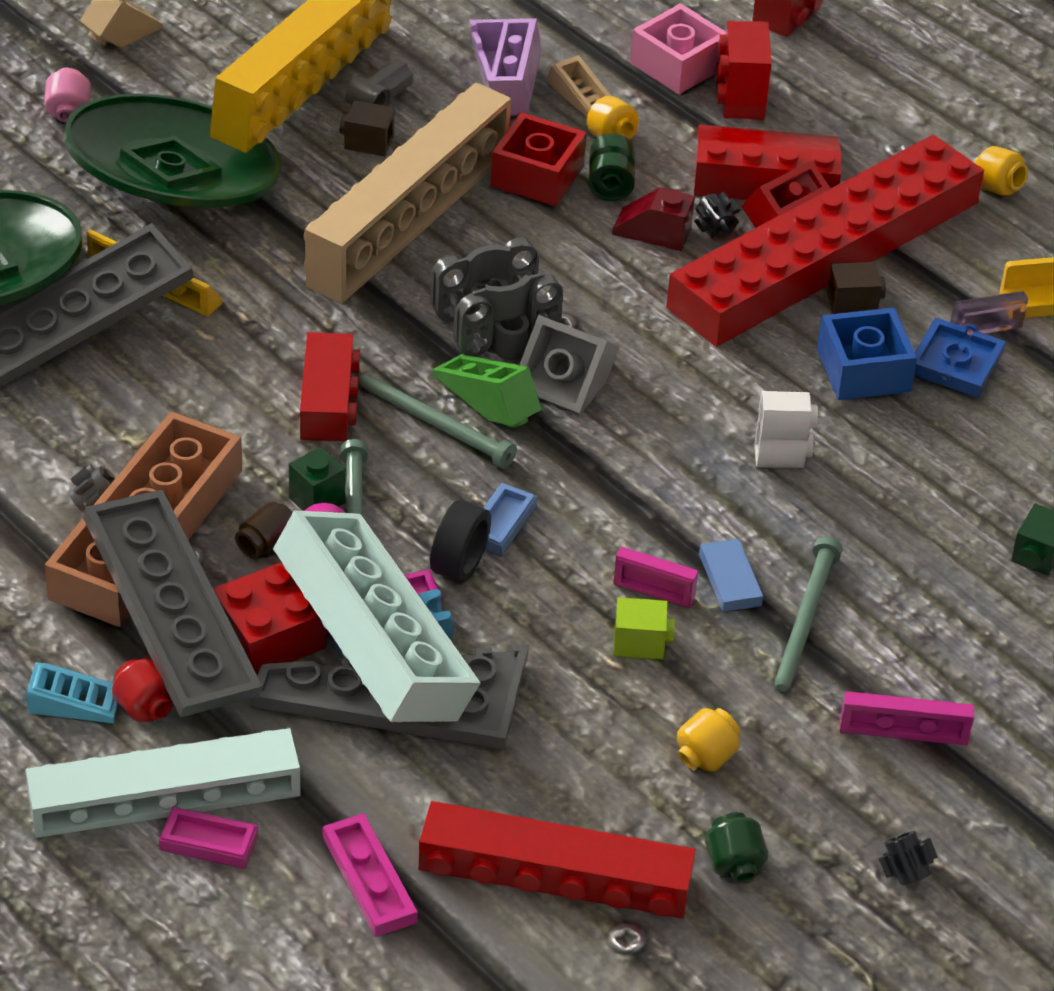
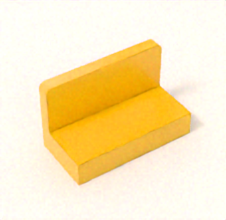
M1054 257L1008 261L1005 263L999 297L1009 319L1054 315Z

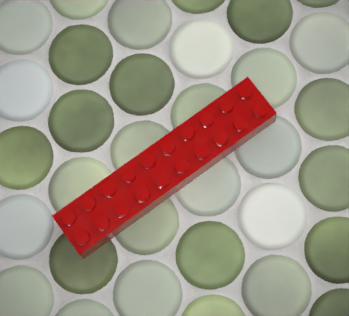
M933 134L670 273L666 308L715 347H718L827 287L831 264L873 262L978 204L984 169Z

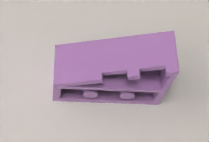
M537 18L469 20L474 52L484 86L511 97L510 116L519 115L521 112L528 114L542 53Z

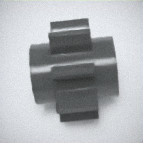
M89 465L87 468L83 467L70 478L75 485L69 491L71 500L84 513L85 507L96 503L114 481L115 476L103 466L96 470L92 465Z

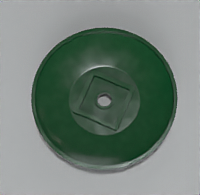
M156 94L106 96L79 106L70 114L65 125V146L71 157L85 171L123 192L164 204L196 208H218L245 204L261 198L270 192L278 181L281 169L279 153L267 137L262 143H257L247 153L209 137L212 106L183 98Z
M0 190V306L17 301L45 288L67 272L77 260L83 245L82 230L77 216L64 204L36 193Z

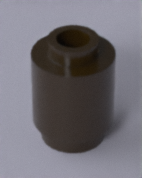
M273 501L265 504L239 526V531L235 534V540L239 549L251 559H257L260 556L266 557L273 551L292 515V511L286 505Z

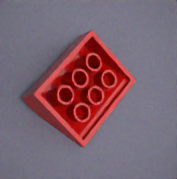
M698 125L694 195L705 197L709 194L720 195L724 192L729 199L747 200L760 186L810 161L814 162L829 187L833 188L840 184L841 148L838 136Z

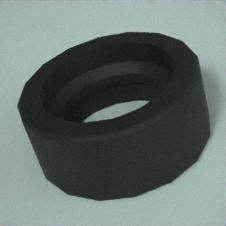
M457 500L452 503L439 524L431 547L430 569L435 574L459 583H463L471 577L482 558L491 528L490 512L485 508L463 500Z

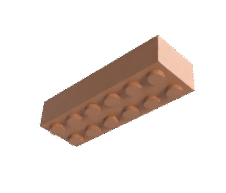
M170 411L94 505L163 489L189 540L241 474V436ZM82 518L44 565L48 600L121 627L130 616V613Z

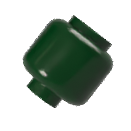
M741 812L729 813L716 818L711 823L712 828L705 835V844L714 872L721 877H732L733 882L736 883L746 882L757 877L759 874L758 869L768 860V849L759 822L753 818L746 817Z

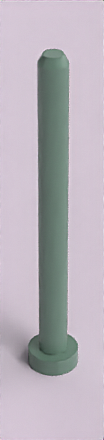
M369 374L360 375V388L491 456L492 463L495 466L506 469L514 460L517 451L515 444L507 440L498 443Z
M351 439L345 441L340 447V458L346 464L347 513L361 514L363 517L362 464L368 459V446L361 440Z
M824 536L818 538L815 542L813 555L816 561L775 679V686L781 692L791 688L831 565L838 562L841 557L843 547L835 538Z

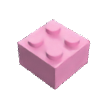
M680 3L633 29L630 64L677 94H681L715 74L716 62H720L721 56L718 55L719 34H726V31Z

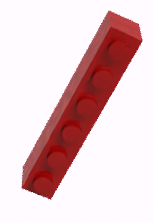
M431 801L419 840L418 870L440 876L449 875L475 880L483 884L492 883L519 888L527 892L535 891L563 896L570 900L601 903L614 908L639 910L662 917L671 916L684 919L696 849Z

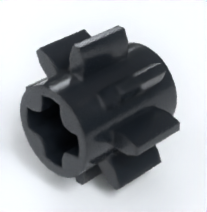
M724 192L720 195L709 194L703 197L695 208L700 215L694 220L695 224L701 232H706L711 239L715 236H728L739 224L735 214L740 212L741 209L733 198L729 199Z
M909 831L884 842L887 852L883 853V856L878 859L886 878L895 876V878L898 877L901 885H907L932 874L929 864L933 863V860L938 858L930 838L921 840L918 839L916 831Z

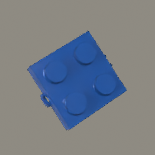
M935 317L915 351L917 363L914 376L979 398L1004 353L1006 341L978 332V328L973 324H967L963 327ZM968 329L973 330L972 335L967 333Z

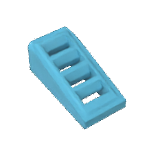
M35 663L27 688L29 714L114 724L119 704L112 696L113 683L55 665ZM80 695H87L86 700H79ZM97 697H105L103 706L96 705Z

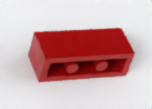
M307 332L300 404V440L347 441L348 426H356L357 402H350V399H358L359 376H352V373H360V350H353V334Z

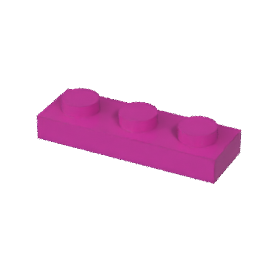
M845 691L840 717V732L968 746L974 720V705Z
M363 813L323 826V839L374 937L416 924L418 912L366 815Z

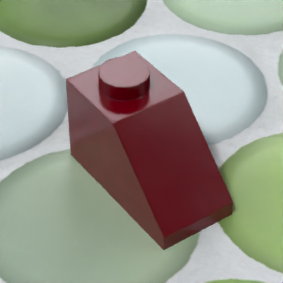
M659 187L622 208L612 228V235L682 251L692 228L695 195Z

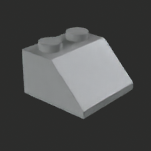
M538 315L519 365L529 367L538 398L582 414L606 383L620 346Z

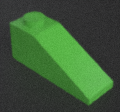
M461 354L432 369L434 377L489 421L505 424L507 427H518L528 422L529 416L542 410L529 367Z

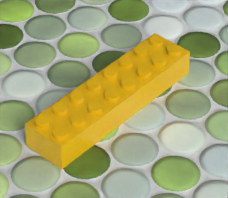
M307 0L215 78L209 137L244 153H247L257 143H262L268 133L276 126H281L285 118L294 110H299L303 102L311 95L317 94L329 79H334L346 64L352 63L364 48H369L381 33L387 32L392 20V16L389 14L392 0Z

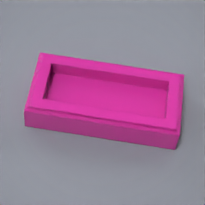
M621 546L616 555L613 584L691 608L696 596L699 570Z
M172 807L159 839V850L246 869L259 835L258 825Z

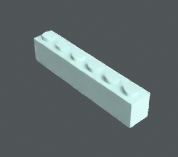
M290 728L236 737H223L190 744H178L151 750L133 751L99 758L92 757L86 760L47 764L26 769L35 838L169 817L172 807L204 812L300 796V766Z

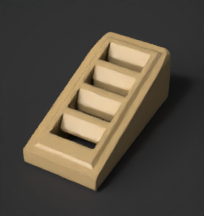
M580 55L551 65L546 81L586 117L592 106L590 103L604 96H611Z

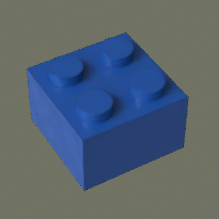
M895 307L822 315L817 351L837 400L911 392L917 356Z

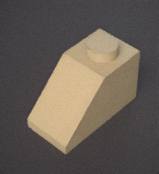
M93 0L80 19L90 29L88 35L104 46L109 41L120 48L159 31L164 25L145 9L129 0Z

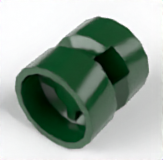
M609 133L595 139L590 146L589 188L597 198L605 201H618L629 196L634 189L636 149L633 143L625 136Z

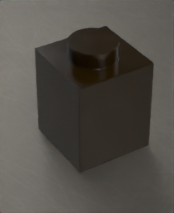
M354 100L349 112L343 113L340 121L339 132L344 134V149L385 157L395 135V107Z
M875 262L831 264L827 294L833 314L876 310L879 308L880 299H884L886 295V283L884 277H879Z

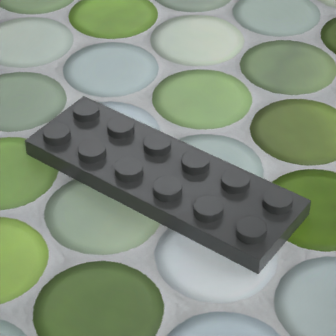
M151 223L72 267L45 288L0 308V388L194 278L192 267L157 227Z
M163 489L85 507L83 519L156 669L163 678L164 685L179 716L184 717L259 697L262 685Z

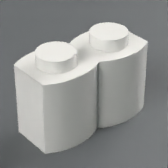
M762 391L754 446L756 467L803 469L806 457H812L814 441L813 434L809 432L810 428H817L818 407L817 405H811L810 392Z

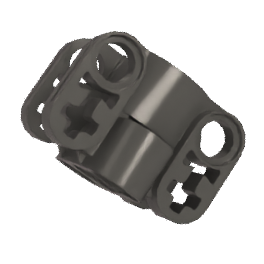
M517 237L510 240L505 246H482L471 251L462 259L455 255H449L437 261L431 273V305L442 321L454 322V341L464 355L477 357L486 352L490 347L503 359L517 360L523 357L528 344L529 333H532L538 315L561 323L563 288L553 275L538 274L539 256L537 250L527 238ZM521 251H527L524 258L512 262L516 254ZM453 269H459L453 278L443 280L446 273ZM551 285L548 292L541 296H536L540 289Z

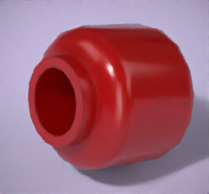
M132 659L125 662L116 671L112 685V696L134 721L145 723L159 720L171 711L173 702L164 685L163 678L156 669L152 659Z

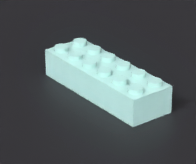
M294 510L273 550L284 564L286 571L290 573L303 592L305 599L309 601L322 620L324 627L328 629L339 645L343 655L356 670L362 683L375 698L383 714L390 722L458 721L481 682L362 515L356 513Z

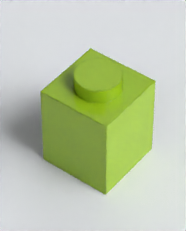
M617 597L613 656L663 660L665 643H673L675 618H667L668 601Z

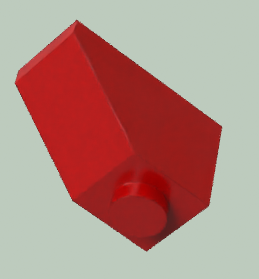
M810 161L760 186L741 207L754 227L757 228L831 188L814 162Z

